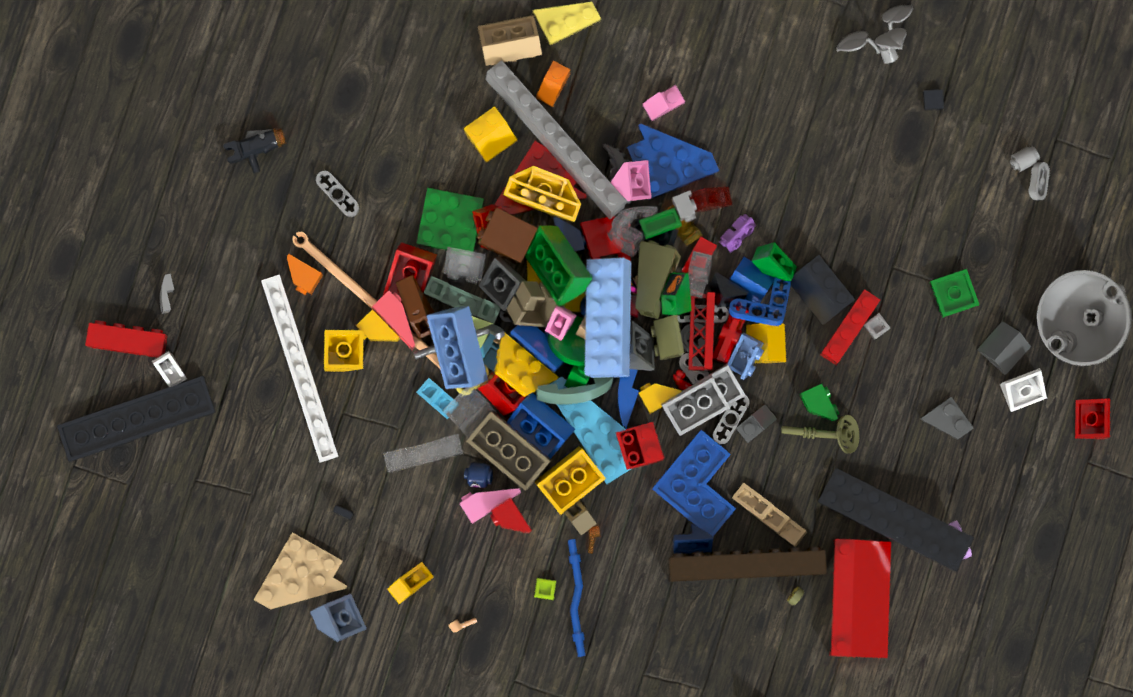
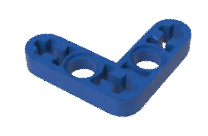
M779 278L774 279L769 305L743 299H734L729 306L730 315L737 319L771 326L781 325L785 317L791 281L788 282ZM780 283H784L783 291H779ZM780 297L784 302L778 304L774 302V298ZM736 306L740 307V311L736 310ZM758 309L762 314L756 316L752 314V310ZM774 314L778 315L777 319L774 318Z

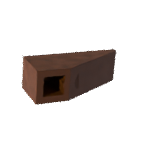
M413 274L397 281L396 285L409 322L418 338L421 339L431 334L426 315L432 314L434 311Z

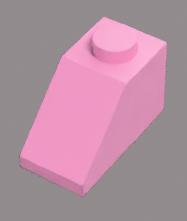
M557 306L545 331L562 340L571 328L577 315L563 306Z

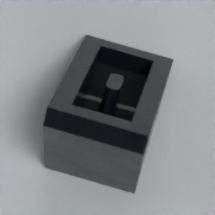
M717 272L709 284L711 292L715 293L717 307L730 306L731 301L734 299L745 300L749 291Z

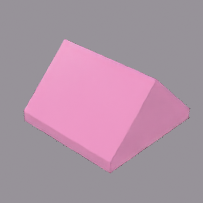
M648 160L624 162L610 182L627 201L651 199Z

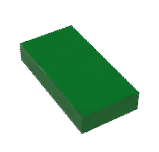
M675 207L639 220L645 239L682 226Z

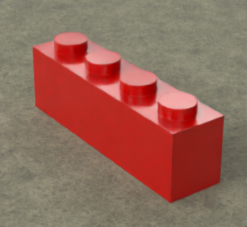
M864 289L820 355L834 365H837L880 302V299Z
M95 320V323H89L85 346L159 358L165 354L168 336L163 334V330L152 329L151 332L144 331L143 327L138 326L127 329L123 324L114 323V326H107L106 322Z

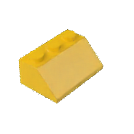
M578 446L534 483L561 515L606 478L585 451Z

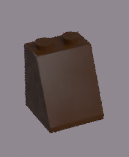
M495 208L493 211L490 210L485 219L488 221L486 227H482L477 235V238H479L478 244L516 265L521 263L538 228L498 208Z

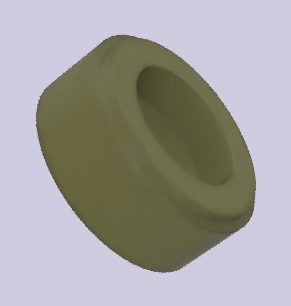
M797 586L788 597L787 602L792 606L797 604L802 598L804 590Z

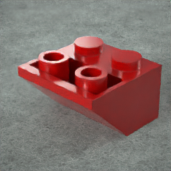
M653 422L616 432L627 470L664 460Z

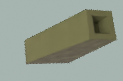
M641 241L636 309L641 315L659 319L662 310V291L670 274L676 271L681 258L676 248L671 245L664 247L654 241Z

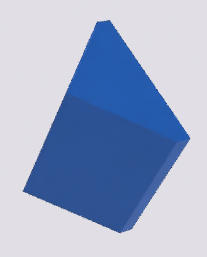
M743 257L729 280L749 291L745 300L760 303L776 277L763 274L751 260Z

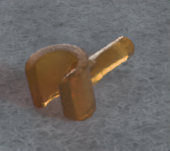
M599 526L589 529L590 543L588 553L593 554L594 537H600Z

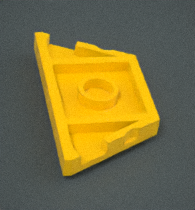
M505 333V336L500 338L495 374L523 397L536 391L538 386L548 385L558 379L556 374Z

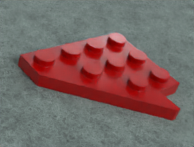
M534 141L514 174L531 166L538 167L569 179L578 199H586L587 195L574 187L577 182L549 150ZM504 190L494 204L501 206V209L510 215L536 210L504 196Z

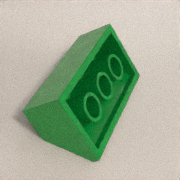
M539 225L525 257L557 306H562L584 293L593 277L558 226Z

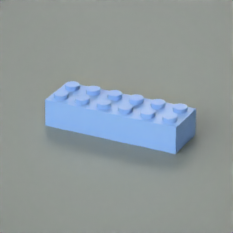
M625 258L587 259V270L593 278L586 289L585 375L592 378L629 377L631 261Z

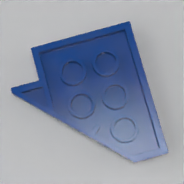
M639 124L638 127L644 140L627 147L632 162L648 160L651 199L719 172L711 152L643 124Z

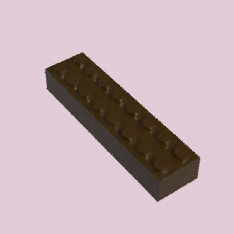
M809 547L807 551H801V548H789L788 552H782V549L768 550L769 553H762V550H750L749 554H743V550L731 551L730 555H723V551L711 552V556H704V552L691 553V557H685L684 553L672 554V558H668L669 582L827 574L825 550H820V547Z

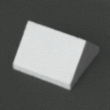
M1040 368L1000 384L1011 412L1047 398Z

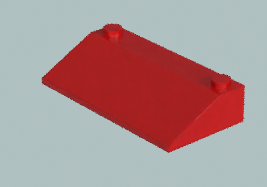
M833 539L835 553L832 643L829 656L888 658L891 542Z

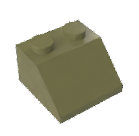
M677 315L653 321V326H650L652 338L656 337L657 345H654L655 356H659L660 360L683 356L684 350Z

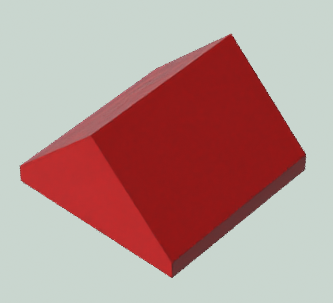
M1110 399L1076 400L1075 438H1110Z

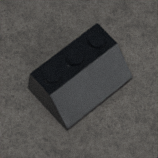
M820 255L816 256L794 274L791 281L792 288L822 325L830 321L855 300Z

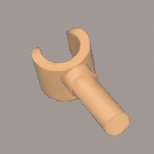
M474 618L462 624L455 620L449 624L452 632L456 633L466 626L477 623V620Z

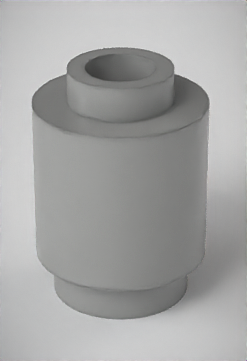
M1033 146L1030 148L1026 147L1011 155L1010 164L1014 170L1021 172L1037 163L1040 157Z

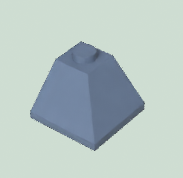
M351 594L324 604L310 612L318 630L336 641L367 629Z

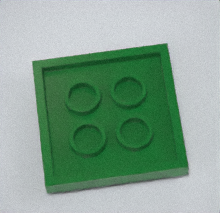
M427 188L416 244L473 255L477 230L472 211L482 208L484 199Z

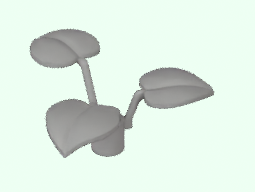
M912 5L896 6L883 14V21L889 22V31L878 36L875 39V43L871 38H867V32H854L841 40L837 46V52L855 51L869 42L876 49L877 53H881L884 63L896 61L898 59L896 49L902 50L907 33L903 28L892 29V24L894 22H902L908 18L913 10Z

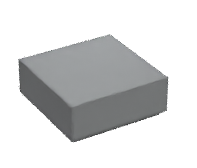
M880 313L864 324V327L874 340L890 329V326Z

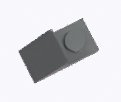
M764 405L741 423L736 430L749 443L776 421L777 418Z

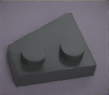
M952 397L921 418L923 422L936 427V429L949 434V436L957 440L973 429V426Z

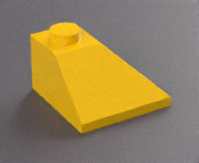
M325 330L324 370L345 372L363 369V330Z

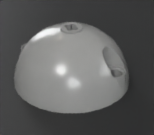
M1073 271L1057 278L1045 290L1038 306L1037 326L1043 343L1056 357L1073 365H1093L1110 358L1123 346L1131 328V308L1125 295L1124 286L1094 271ZM1113 286L1117 289V294L1115 297H1113L1111 293V288ZM1092 314H1096V316H1095L1096 321H1092V319H1093ZM1057 339H1059L1062 344L1060 349H1057L1055 346V341Z

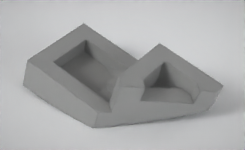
M171 274L164 276L161 285V314L169 313L171 310L167 294L174 291Z

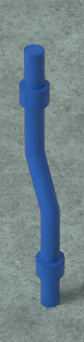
M573 539L568 540L570 556L568 557L570 564L572 563L575 580L570 613L574 634H572L573 642H576L578 657L585 656L583 644L585 639L584 633L581 632L578 607L583 582L579 562H581L580 554L577 553L576 541Z

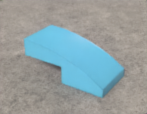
M430 378L416 392L446 419L460 405Z

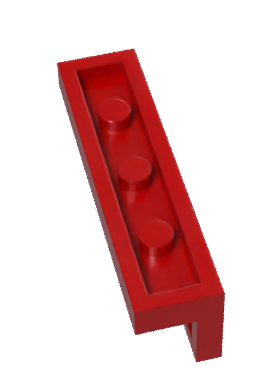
M714 292L691 294L692 311H690L688 370L712 371ZM695 298L706 299V307L701 311L695 306ZM699 316L705 320V326L701 330L694 325V320ZM699 334L705 340V344L700 349L693 344V339ZM698 353L704 359V366H692L693 358Z

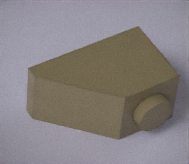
M577 501L564 512L580 535L596 525V522L580 501Z

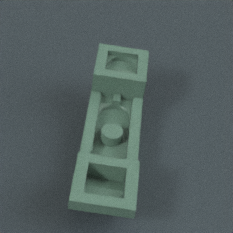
M433 276L430 277L423 293L453 308L469 306L472 316L493 324L501 309L491 301L463 291Z
M613 377L594 378L592 385L559 390L556 383L538 386L536 398L542 402L561 405L590 401L611 389Z

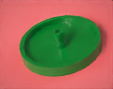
M576 316L571 328L562 340L548 333V344L554 355L563 362L575 366H584L586 339L576 335L584 318Z

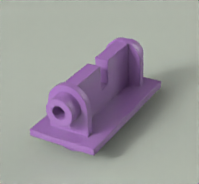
M746 214L740 216L732 225L736 231L733 232L729 228L720 237L719 243L724 247L726 246L728 251L732 253L740 247L745 237L754 231L755 222Z

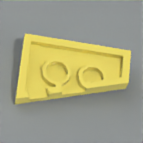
M593 2L533 10L550 45L601 20Z

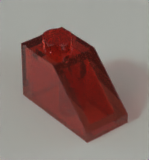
M729 187L703 188L692 192L691 197H689L696 204L697 210H694L695 212H705L732 205Z

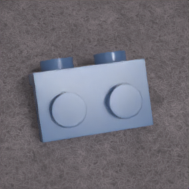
M744 332L728 362L731 370L742 375L741 379L743 380L747 376H752L756 368L753 366L756 359L759 360L764 352L761 349L764 343Z

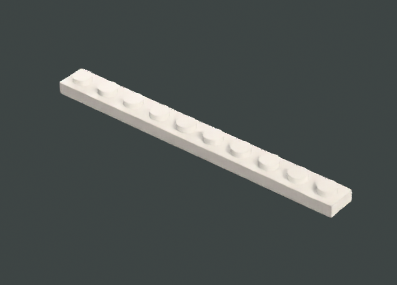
M277 275L261 280L319 462L339 457L281 276Z

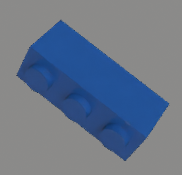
M517 325L510 332L511 337L516 342L521 344L523 348L554 374L564 363L550 349L548 332L545 331L543 333L537 326Z
M533 393L529 394L507 420L508 424L550 459L575 430L574 427L548 405L537 400L536 395Z

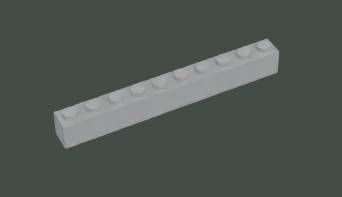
M501 60L488 70L486 75L487 82L603 213L611 219L624 209L626 200L505 63Z

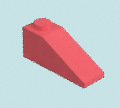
M388 291L372 306V309L413 350L415 343L401 303L402 299L397 293L394 292L392 294Z

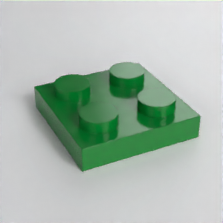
M967 269L930 281L942 318L979 306Z

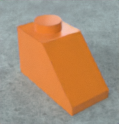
M553 61L544 77L536 99L553 107L570 75V69Z
M288 254L287 261L293 283L297 286L296 290L304 295L306 293L312 295L323 274Z

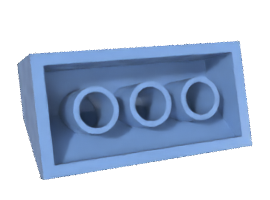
M469 306L455 307L426 315L445 388L474 387L487 381L488 377Z

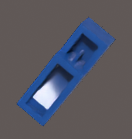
M636 369L629 370V377H620L618 407L624 428H627L639 390L632 388L638 371Z

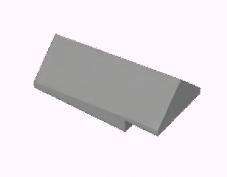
M726 364L661 405L679 436L726 411L730 408V404L746 395L731 368Z

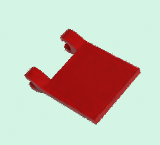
M615 216L611 219L605 217L580 223L591 259H601L600 257L618 254L619 258L631 261Z

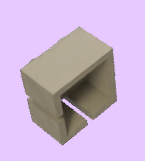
M522 281L515 293L516 296L513 297L507 307L509 315L515 325L547 327L557 304L542 282L538 285L537 282Z

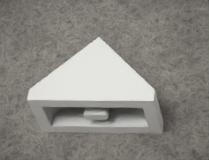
M167 352L152 361L169 387L180 384L187 379L172 353Z

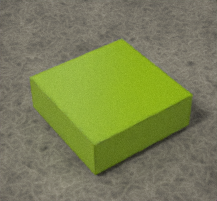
M537 578L534 597L553 600L556 581Z

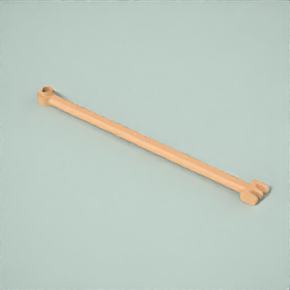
M296 233L298 237L304 238L302 244H299L297 242L298 238L293 236L295 246L307 251L372 309L377 300L308 241L305 233ZM411 331L415 347L418 350L429 347ZM436 353L426 356L440 368Z

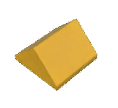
M761 323L746 325V334L764 343L761 348L764 352L759 360L756 359L754 363L786 362L785 324L779 326Z

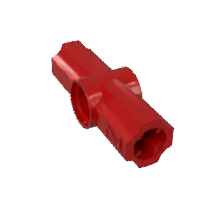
M736 306V310L740 311V307ZM729 315L726 324L724 323L718 338V344L713 352V359L723 364L728 363L732 350L737 345L742 333L741 329L745 320Z

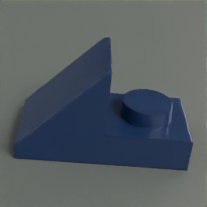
M691 524L690 534L674 535L673 554L712 552L713 536L694 524Z

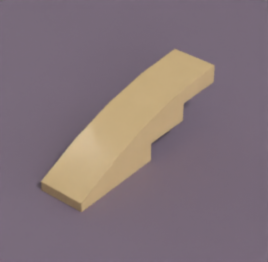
M745 483L740 486L732 499L794 547L799 544L807 533L805 529Z

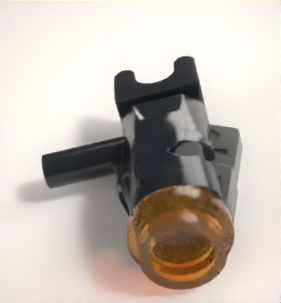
M282 129L248 131L245 139L225 143L223 147L227 151L234 150V155L227 159L229 164L249 158L253 174L260 172L256 158L258 154H266L277 147H282L286 140Z

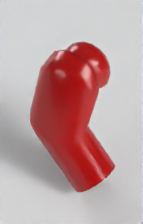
M677 370L676 374H673V380L678 388L684 391L692 385L683 380L686 373Z

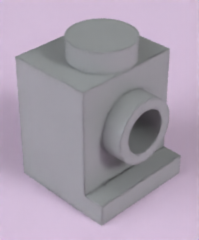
M691 191L672 197V202L680 221L685 220V222L696 219L694 211L697 210L696 204L693 199H689L692 195Z

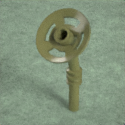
M844 415L840 418L837 431L815 430V428L811 429V427L807 429L805 426L804 428L781 427V433L800 435L803 438L807 436V438L811 437V439L815 437L837 439L842 451L848 454L855 452L859 444V428L856 420L850 415Z

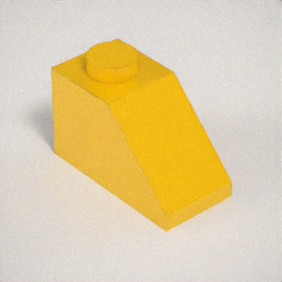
M373 309L356 325L359 330H363L364 340L366 338L370 341L400 340L399 336Z
M648 383L640 388L641 392L638 393V396L648 413L651 414L662 407L661 404L682 391L656 383L653 385Z
M421 562L400 577L387 590L400 604L434 576Z

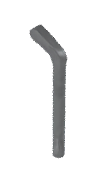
M494 324L475 330L477 338L485 334H493L496 339L505 336L504 330ZM432 345L413 353L415 359H419L436 353L435 346Z

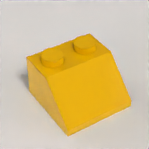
M495 106L464 128L465 134L486 163L517 141L507 122Z

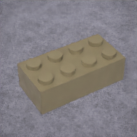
M494 411L487 415L466 441L525 491L529 489L552 461V459Z

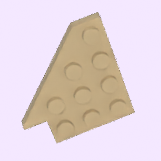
M292 532L254 600L269 609H274L346 589L347 585L334 578L343 561Z

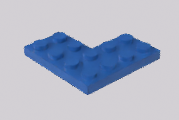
M700 430L652 490L694 525L714 536L736 508L709 487L707 482L731 454Z

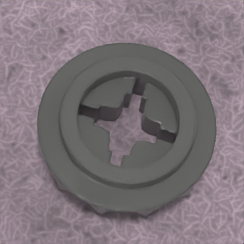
M694 323L699 330L704 327L702 324ZM690 324L686 325L681 331L683 348L687 352H689V342L687 341L690 337ZM700 337L698 339V346L694 341L693 344L700 349L705 344V340Z

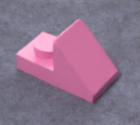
M675 85L662 93L658 92L642 105L651 121L684 104L685 101Z

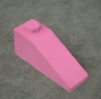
M519 489L481 492L473 495L470 492L461 498L462 502L459 504L473 524L490 513L496 506L520 494L521 491Z

